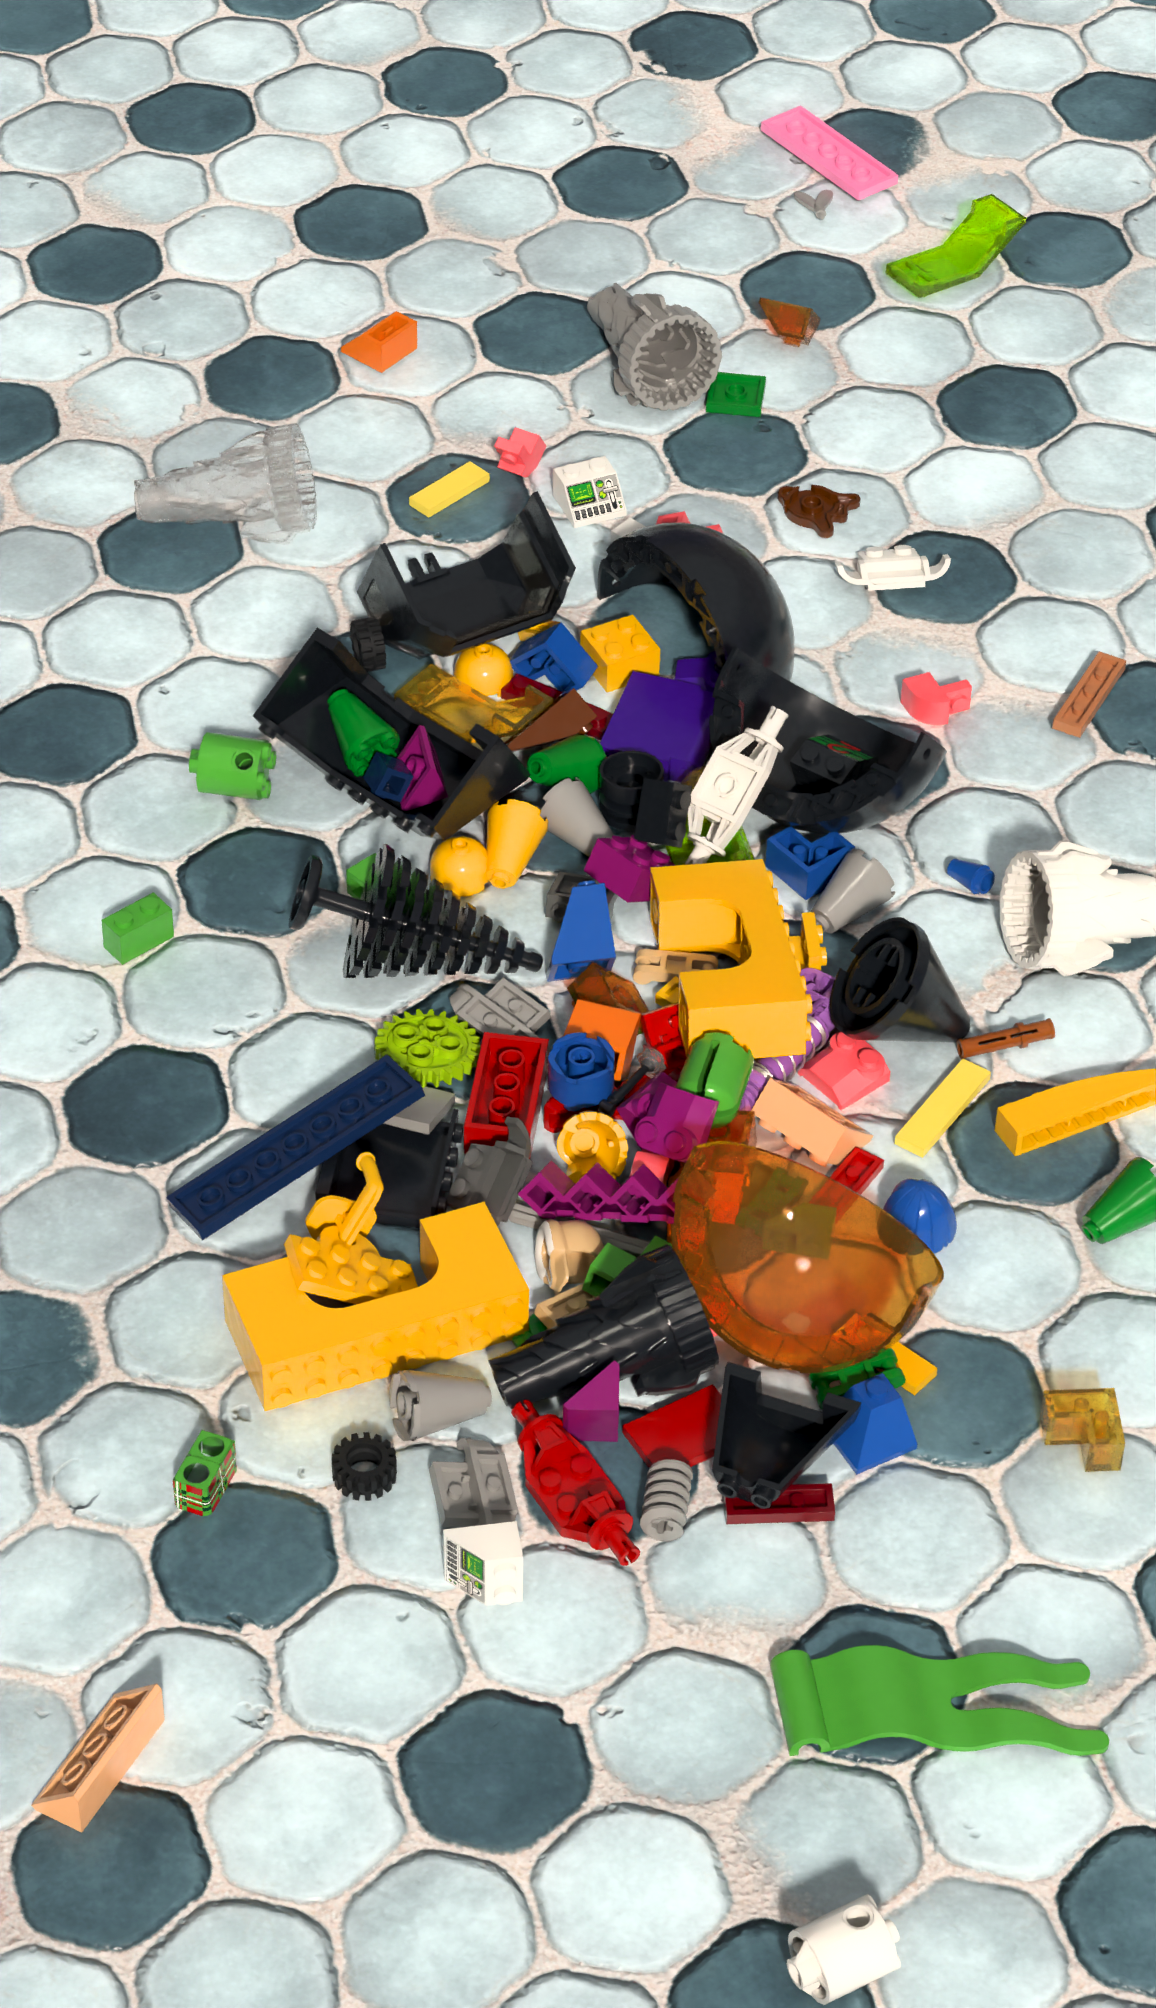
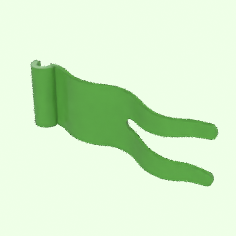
M880 1645L856 1646L813 1660L804 1651L788 1650L779 1653L770 1662L789 1756L799 1755V1749L806 1744H818L819 1752L822 1753L849 1748L868 1740L883 1737H903L919 1741L931 1747L963 1752L984 1750L1003 1745L1024 1744L1042 1746L1069 1755L1083 1756L1102 1754L1109 1747L1108 1735L1100 1730L1069 1728L1043 1716L1023 1710L1010 1708L957 1710L951 1704V1699L1000 1684L1026 1683L1050 1689H1063L1084 1685L1089 1681L1090 1670L1085 1664L1080 1662L1052 1664L1025 1655L1004 1652L979 1653L956 1659L935 1660L918 1657L897 1648Z

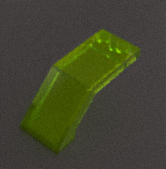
M993 194L972 200L970 213L943 245L888 263L885 273L918 298L926 297L927 295L979 278L1024 226L1027 218Z

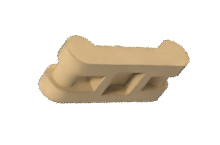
M641 949L636 954L635 963L637 966L634 968L633 980L641 985H646L651 981L669 982L675 976L679 978V972L718 969L719 962L715 956L708 954Z

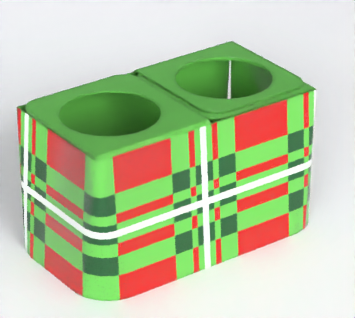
M201 1430L173 1478L174 1501L177 1508L200 1516H208L214 1512L237 1470L234 1440ZM202 1453L211 1455L213 1457L205 1456ZM196 1463L205 1465L209 1469V1476L205 1481L200 1483L187 1481Z

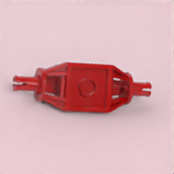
M523 1400L526 1410L521 1402L517 1403L511 1413L523 1428L517 1442L519 1448L523 1451L525 1486L562 1537L587 1542L595 1550L610 1548L622 1566L628 1565L626 1556L631 1564L635 1562L640 1556V1550L628 1536L632 1529L633 1518L626 1511L624 1498L590 1452L563 1428L562 1420L555 1414L540 1416L530 1400ZM596 1521L592 1527L588 1526V1524Z

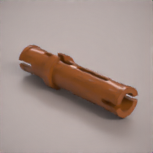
M1050 1018L1025 1025L1022 1022L1015 1023L1012 1028L958 1039L956 1041L959 1057L965 1059L1016 1046L1026 1048L1029 1043L1055 1038V1028Z

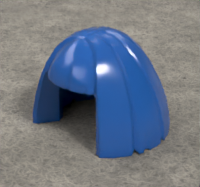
M914 1178L904 1179L896 1185L883 1207L878 1225L879 1235H881L882 1241L890 1249L894 1248L895 1252L907 1256L911 1253L913 1257L929 1256L930 1253L940 1252L943 1247H947L948 1243L953 1241L957 1229L955 1211L946 1194L931 1181Z

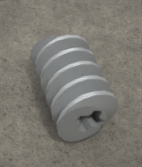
M666 1459L651 1465L647 1472L640 1526L646 1535L657 1541H674L684 1534L683 1527L686 1524L687 1503L690 1499L689 1491L691 1490V1480L693 1478V1470L688 1464L679 1460Z

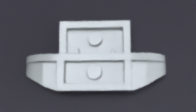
M897 545L894 549L883 550L881 547H868L866 551H858L857 571H846L840 561L835 562V566L842 579L856 585H865L868 591L925 587V581L935 580L943 576L950 566L951 558L948 554L942 555V559L937 565L929 567L926 556H919L917 551L909 545Z

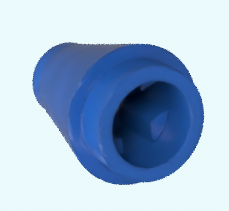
M953 859L947 868V874L973 894H986L994 884L995 874L987 865Z

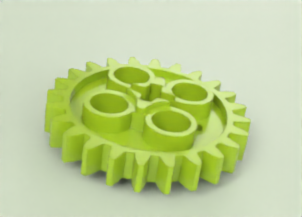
M416 1009V1015H411L404 1011L403 1018L393 1015L392 1023L384 1021L383 1029L378 1028L374 1047L375 1059L379 1060L385 1055L390 1056L414 1080L420 1081L423 1088L426 1087L428 1082H432L436 1088L439 1087L440 1081L452 1085V1078L462 1081L463 1073L471 1075L472 1067H477L481 1045H479L480 1037L475 1036V1028L468 1029V1022L458 1023L457 1015L447 1018L446 1011L441 1012L439 1015H434L433 1009H430L427 1014H423L420 1009Z

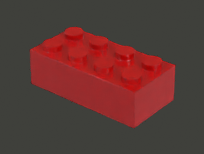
M484 1032L464 1123V1154L468 1152L471 1143L494 1146L496 1140L507 1142L509 1129L504 1122L508 1116L519 1118L524 1123L531 1141L529 1157L531 1159L548 1072L549 1039Z

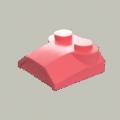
M842 1031L835 1033L830 1039V1046L807 1061L804 1067L797 1072L798 1075L803 1076L833 1101L840 1110L845 1109L890 1081V1070L885 1063L884 1057L865 1040L852 1039Z

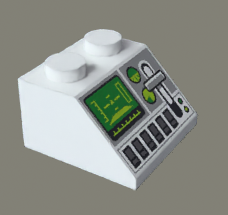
M606 456L553 468V497L574 528L627 515L617 473Z
M517 1521L443 1530L444 1580L486 1606L495 1604L508 1605L512 1602L523 1601V1552Z

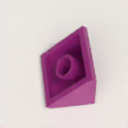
M419 725L397 757V759L405 763L414 776L400 802L401 808L404 811H410L448 797L435 748L425 726Z
M615 1360L563 1404V1428L577 1441L618 1442L620 1365Z

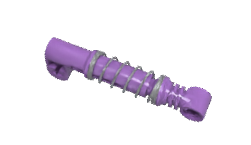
M814 968L801 969L800 976H805L806 994H810L812 998V1014H807V1021L811 1025V1041H806V1054L756 1058L737 1116L724 1127L713 1129L715 1133L724 1137H733L740 1134L744 1129V1121L750 1116L753 1106L769 1079L773 1078L783 1082L791 1080L796 1071L803 1068L805 1062L813 1058L814 1053L825 1045L828 1041L829 1033L835 1028L829 1010L830 995L835 977Z

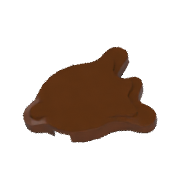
M811 485V490L799 491L800 486H784L778 491V501L782 504L786 517L799 526L814 529L822 538L832 537L834 534L833 522L845 523L848 519V511L860 507L861 498L859 495L837 493L820 485Z

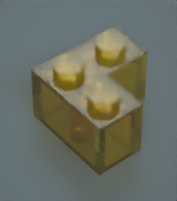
M1115 1388L1044 1390L1040 1413L1044 1444H1080L1085 1472L1121 1471L1125 1439Z

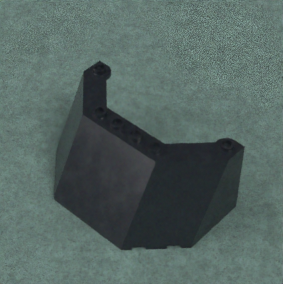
M318 627L253 714V717L261 724L258 729L271 739L276 737L327 776L326 782L338 791H341L343 788L350 791L348 795L361 805L365 801L371 804L372 807L370 809L381 818L386 819L387 816L395 819L393 824L402 831L408 833L411 829L424 837L445 841L526 781L531 775L499 736L476 723L469 734L483 751L420 714L399 697L393 698L383 690L385 686L369 675L338 639ZM347 689L349 693L357 696L392 726L400 738L398 747L395 750L396 758L400 755L418 726H425L438 756L448 797L410 811H404L401 808L400 802L388 798L382 799L370 792L371 788L363 779L364 775L355 776L345 765L328 710V698L338 690Z

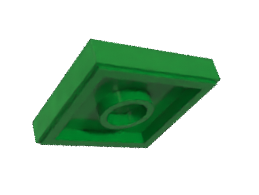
M718 372L708 391L706 412L761 417L766 377Z

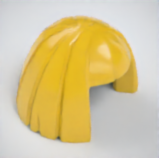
M583 1111L573 1115L562 1124L563 1129L560 1131L556 1145L560 1158L568 1164L566 1175L575 1184L597 1162L615 1180L617 1176L621 1175L628 1157V1144L625 1138L626 1135L617 1121H613L612 1117L601 1112Z

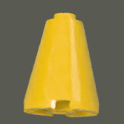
M508 799L507 804L498 805L499 801H497L489 808L487 814L486 850L488 862L486 875L493 886L501 889L516 884L548 829L549 821L547 817L544 821L540 816V809L527 802L515 799Z

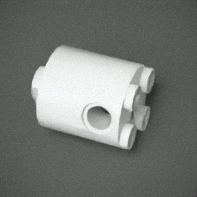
M866 1894L789 1933L788 1946L791 1958L787 1960L789 1975L799 1989L811 1995L818 2003L826 2005L901 1968L900 1959L894 1944L900 1940L898 1930L890 1919L884 1921L878 1912L875 1901L870 1895Z

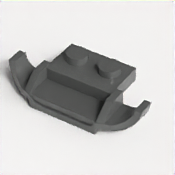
M508 1116L504 1122L509 1129L508 1141L496 1140L494 1146L471 1143L447 1197V1205L455 1210L485 1202L497 1226L500 1222L507 1223L519 1196L518 1193L521 1191L533 1164V1161L529 1159L531 1150L530 1136L524 1123L519 1118Z

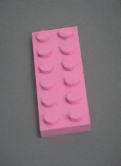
M801 105L761 122L762 132L858 201L898 184V174Z

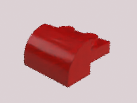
M678 1002L642 1013L640 1021L647 1043L643 1045L646 1057L655 1063L654 1072L656 1074L664 1072L669 1075L677 1067L682 1071L686 1054L678 1027Z

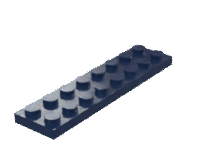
M385 1055L166 1197L168 1204L198 1237L204 1240L424 1097L423 1088L390 1056Z

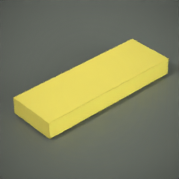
M469 461L410 496L409 505L429 518L490 481V473Z

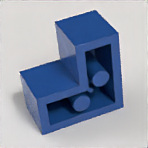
M562 622L524 641L510 658L512 669L516 673L532 680L546 675L557 690L563 693L573 688L576 691L583 688L598 668V665Z
M790 826L767 839L765 866L802 898L807 900L825 889L845 855L855 849V846L838 832H830L811 843Z

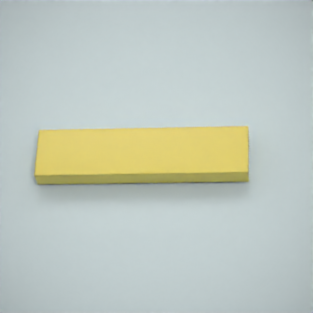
M962 1059L897 1133L894 1144L923 1158L988 1083L991 1071L966 1059Z

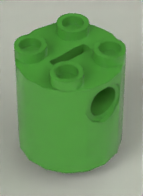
M206 732L200 749H192L189 772L196 773L198 792L254 800L268 799L271 793V781L268 780L269 769L275 768L276 751H272V744L268 740Z

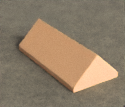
M158 1684L115 1693L31 1806L36 1811L82 1833L164 1722L161 1687Z

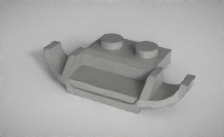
M504 977L485 995H482L468 984L463 983L449 997L455 1015L458 1016V1020L468 1022V1026L475 1028L482 1036L484 1032L539 1038L535 1032L551 1018L547 1008Z
M464 1437L460 1438L457 1448L458 1450H464V1462H432L429 1473L442 1527H469L515 1521L518 1507L505 1454H499L489 1442Z

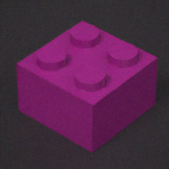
M613 835L612 838L597 839L583 871L599 883H605L606 888L627 903L650 901V867L676 865L669 861L670 857L667 854L653 850L647 845L648 842L637 841L634 835L630 837Z

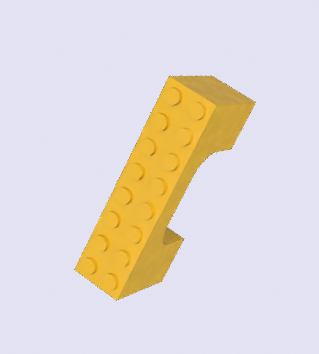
M763 859L650 867V923L657 949L686 953L718 952L732 957L739 964V966L726 969L679 972L678 1027L686 1057L692 1042L694 1044L696 1041L703 1039L705 1033L716 1032L733 1036L732 1042L741 1046L747 1053L750 1049L754 1058L806 1054V1041H811V1025L807 1021V1014H812V998L810 994H806L805 976H800V960L795 958L794 941L789 940L788 922H784L783 906L778 905L777 888H773L772 872L766 870Z
M485 1202L420 1219V1266L428 1280L427 1283L413 1289L345 1308L324 1307L312 1301L305 1292L297 1290L288 1257L222 1275L225 1322L264 1411L286 1407L289 1404L309 1398H317L323 1394L340 1389L351 1388L375 1379H382L399 1373L398 1371L417 1369L426 1364L451 1359L457 1355L482 1350L488 1346L509 1340L512 1341L514 1336L528 1331L529 1288Z

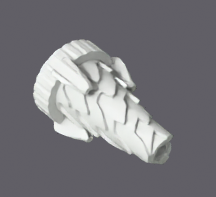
M1059 841L1051 850H1026L1018 852L1011 859L1009 866L1005 870L1000 892V924L1009 955L1022 968H1055L1062 976H1071L1097 966L1102 961L1111 959L1114 950L1107 944L1131 943V938L1156 936V878L1137 873L1117 874L1118 869H1108L1111 866V858L1109 856L1099 854L1093 849L1068 841Z

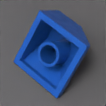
M883 1373L853 1385L843 1395L845 1398L861 1402V1409L855 1422L833 1444L856 1475L917 1449L918 1444L902 1397Z

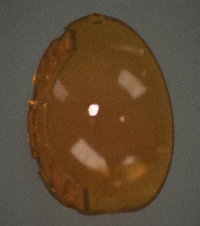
M707 1142L693 1147L677 1181L672 1201L675 1202L674 1223L671 1224L672 1249L677 1254L694 1287L709 1326L720 1338L738 1352L768 1367L778 1370L799 1371L800 1373H823L837 1371L868 1361L891 1348L915 1326L930 1305L944 1279L943 1267L935 1254L904 1224L852 1189L816 1170L781 1155L736 1142ZM845 1324L844 1329L837 1331L840 1327H842Z

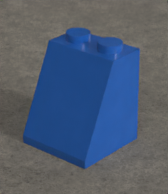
M583 881L578 883L577 887L572 888L546 974L547 982L609 975L611 973L616 953L605 883L596 884L595 881Z

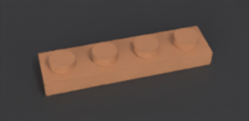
M1099 651L1053 719L1052 729L1080 738L1124 672L1126 660Z

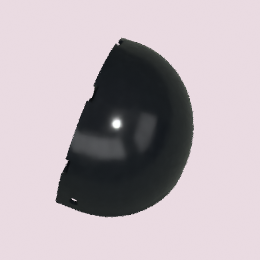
M661 523L635 530L613 541L606 549L608 555L601 560L598 571L597 598L599 600L634 586L671 581L682 593L688 604L701 614L703 620L699 624L708 646L714 645L717 656L714 669L718 674H720L733 647H736L788 681L791 680L794 668V630L786 600L776 580L764 564L738 541L719 531L700 525Z
M733 647L715 683L712 695L715 698L713 715H710L709 719L710 741L713 753L717 746L744 733L747 727L759 730L771 706L789 715L775 738L784 749L782 753H777L771 773L752 808L768 818L785 826H792L794 829L823 834L830 832L848 833L879 824L902 811L922 793L934 777L947 753L943 746L923 732L920 733L916 743L817 697L774 673L736 647ZM826 734L879 757V761L877 763L874 762L870 766L872 770L856 781L852 779L843 785L831 789L830 792L822 794L796 783L790 765V760L806 739ZM753 741L740 754L749 757L758 745V742Z

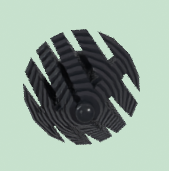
M383 844V849H379L375 857V864L372 863L368 879L365 881L361 893V899L319 887L323 862L320 857L310 855L305 864L293 900L289 928L293 930L302 929L308 920L313 906L353 917L352 936L349 935L344 958V978H356V975H359L362 968L364 978H374L382 970V963H384L383 974H386V977H396L400 972L401 965H404L403 973L405 977L415 976L419 973V967L422 968L423 964L424 976L437 975V969H441L444 961V975H456V971L459 972L464 962V956H466L467 951L468 957L464 966V974L477 973L482 965V958L485 956V974H495L500 967L501 960H506L505 973H516L519 966L532 972H538L542 967V955L532 951H524L525 943L519 938H514L512 948L507 947L509 932L501 925L496 929L494 939L490 941V933L493 926L491 918L484 914L483 917L480 916L475 926L477 911L473 905L466 902V908L462 907L459 913V895L451 890L447 894V899L444 898L443 900L444 886L435 878L429 883V890L426 889L428 875L418 868L411 874V861L401 855V859L398 858L395 862L394 849L387 844ZM473 927H475V932L473 931V934L471 935V931Z

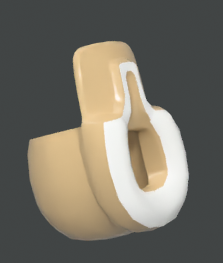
M549 1219L540 1225L534 1251L536 1270L539 1278L545 1284H548L550 1289H553L555 1296L560 1294L566 1284L584 1283L591 1263L604 1248L597 1230L590 1224L580 1220L557 1222L556 1220Z

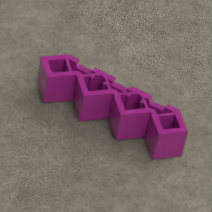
M551 1160L518 1195L541 1218L574 1217L575 1220L601 1221L602 1219H621V1222L648 1223L649 1221H667L668 1224H682L706 1200L714 1189L691 1166L667 1188L644 1164L621 1186L598 1162L575 1184Z

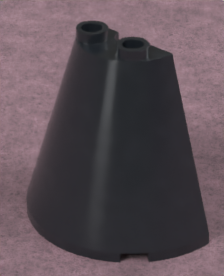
M728 1362L725 1366L712 1466L713 1475L718 1482L717 1490L725 1497H737L751 1502L759 1508H769L772 1502L792 1485L855 1422L861 1409V1402L828 1392L822 1403L823 1412L762 1394L760 1371Z

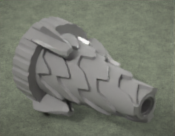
M617 283L600 291L593 299L589 298L587 310L592 319L604 331L605 338L618 357L619 367L613 370L614 387L620 396L626 395L631 405L637 406L642 403L644 406L654 409L659 408L664 411L668 409L677 410L680 407L690 405L693 401H697L703 393L707 392L718 374L722 359L721 342L717 337L716 330L697 312L686 306L666 305L664 297L660 294L646 293L632 296Z

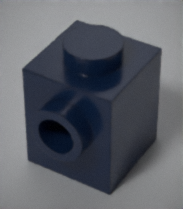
M376 752L363 779L371 788L370 792L382 799L388 798L401 802L414 776L402 760Z

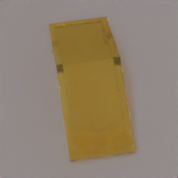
M432 663L394 694L395 699L399 697L420 714L470 744L477 743L469 734L476 723L500 738L516 735L553 703L552 697L531 685L526 687L525 697L496 702Z

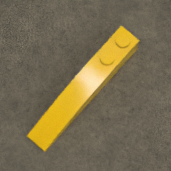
M1156 1069L1118 1072L1086 1078L1042 1092H1036L1015 1102L1006 1103L997 1108L994 1131L1012 1154L1018 1156L1156 1104Z

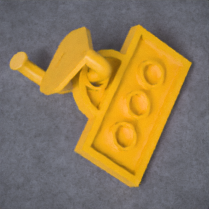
M370 1152L361 1153L356 1159V1166L359 1170L363 1171L366 1185L357 1200L335 1195L320 1198L315 1202L305 1219L311 1237L289 1234L284 1247L297 1290L348 1303L360 1304L418 1287L411 1264L402 1260L381 1257L376 1247L366 1238L376 1222L377 1215L374 1208L384 1190L375 1156Z

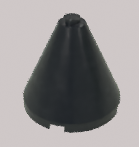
M902 917L890 918L871 928L858 940L850 950L856 954L847 971L839 968L831 990L829 1002L830 1017L838 1030L855 1040L956 1042L958 1039H963L967 1036L970 1030V1017L928 936L920 926Z

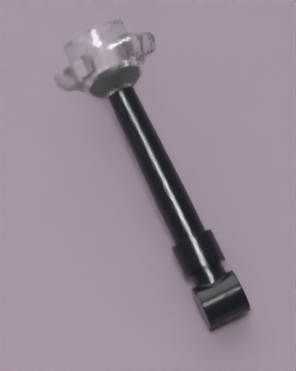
M645 1048L643 1052L639 1053L637 1059L641 1067L617 1091H614L607 1100L603 1099L600 1102L598 1111L611 1117L616 1107L623 1102L624 1097L646 1073L656 1076L666 1069L663 1055L658 1050Z

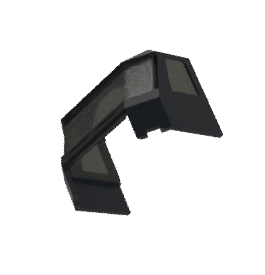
M537 491L532 493L520 514H517L501 544L478 559L449 569H441L432 552L424 554V563L427 566L428 574L424 573L418 559L408 560V567L413 580L408 583L404 582L386 543L380 544L357 590V594L368 617H377L382 629L385 645L417 659L434 654L448 657L551 621L563 603L576 567Z

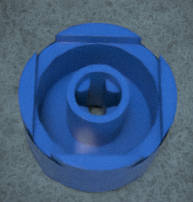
M587 1033L567 1034L555 1041L553 1049L549 1053L548 1089L551 1095L562 1103L568 1111L576 1112L582 1108L599 1105L603 1099L607 1100L613 1093L615 1053L612 1046L599 1036H597L596 1040L587 1038Z

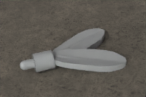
M823 190L815 200L804 192L795 191L794 198L800 204L815 212L818 219L823 220L826 216L825 209L833 199V192L831 190Z

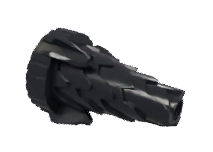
M666 1244L635 1257L634 1262L625 1267L600 1295L587 1300V1305L584 1308L556 1319V1326L531 1336L518 1348L488 1360L506 1406L516 1405L519 1402L524 1405L523 1400H530L533 1403L547 1398H554L563 1393L567 1397L575 1395L614 1360L620 1365L619 1381L636 1375L638 1381L634 1386V1390L638 1397L642 1395L657 1396L689 1392L696 1388L701 1374L715 1369V1365L719 1363V1355L709 1323L694 1287L677 1254L670 1245Z

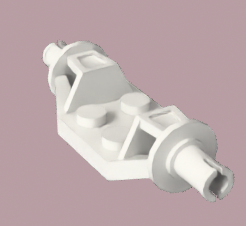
M771 706L759 730L747 727L744 733L716 747L691 793V804L688 808L689 832L686 837L693 842L695 847L685 865L707 863L711 855L725 856V847L746 819L771 773L777 753H782L784 749L775 739L789 716L784 711ZM753 741L758 742V745L749 757L740 754ZM705 818L712 822L707 836L701 837L703 819Z

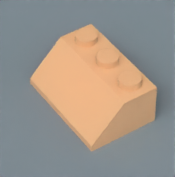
M773 1078L769 1079L751 1110V1113L760 1118L759 1125L773 1133L777 1130L785 1135L783 1141L798 1150L802 1147L811 1152L808 1157L826 1167L827 1163L839 1166L855 1146L862 1149L873 1138L872 1134L801 1087Z

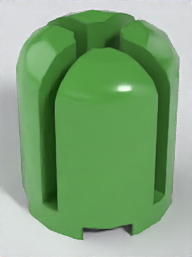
M720 1032L705 1033L703 1039L696 1041L694 1044L692 1042L676 1085L678 1089L719 1101L711 1129L722 1128L732 1122L737 1116L754 1066V1057L751 1050L749 1049L747 1053L741 1046L732 1042L733 1036Z

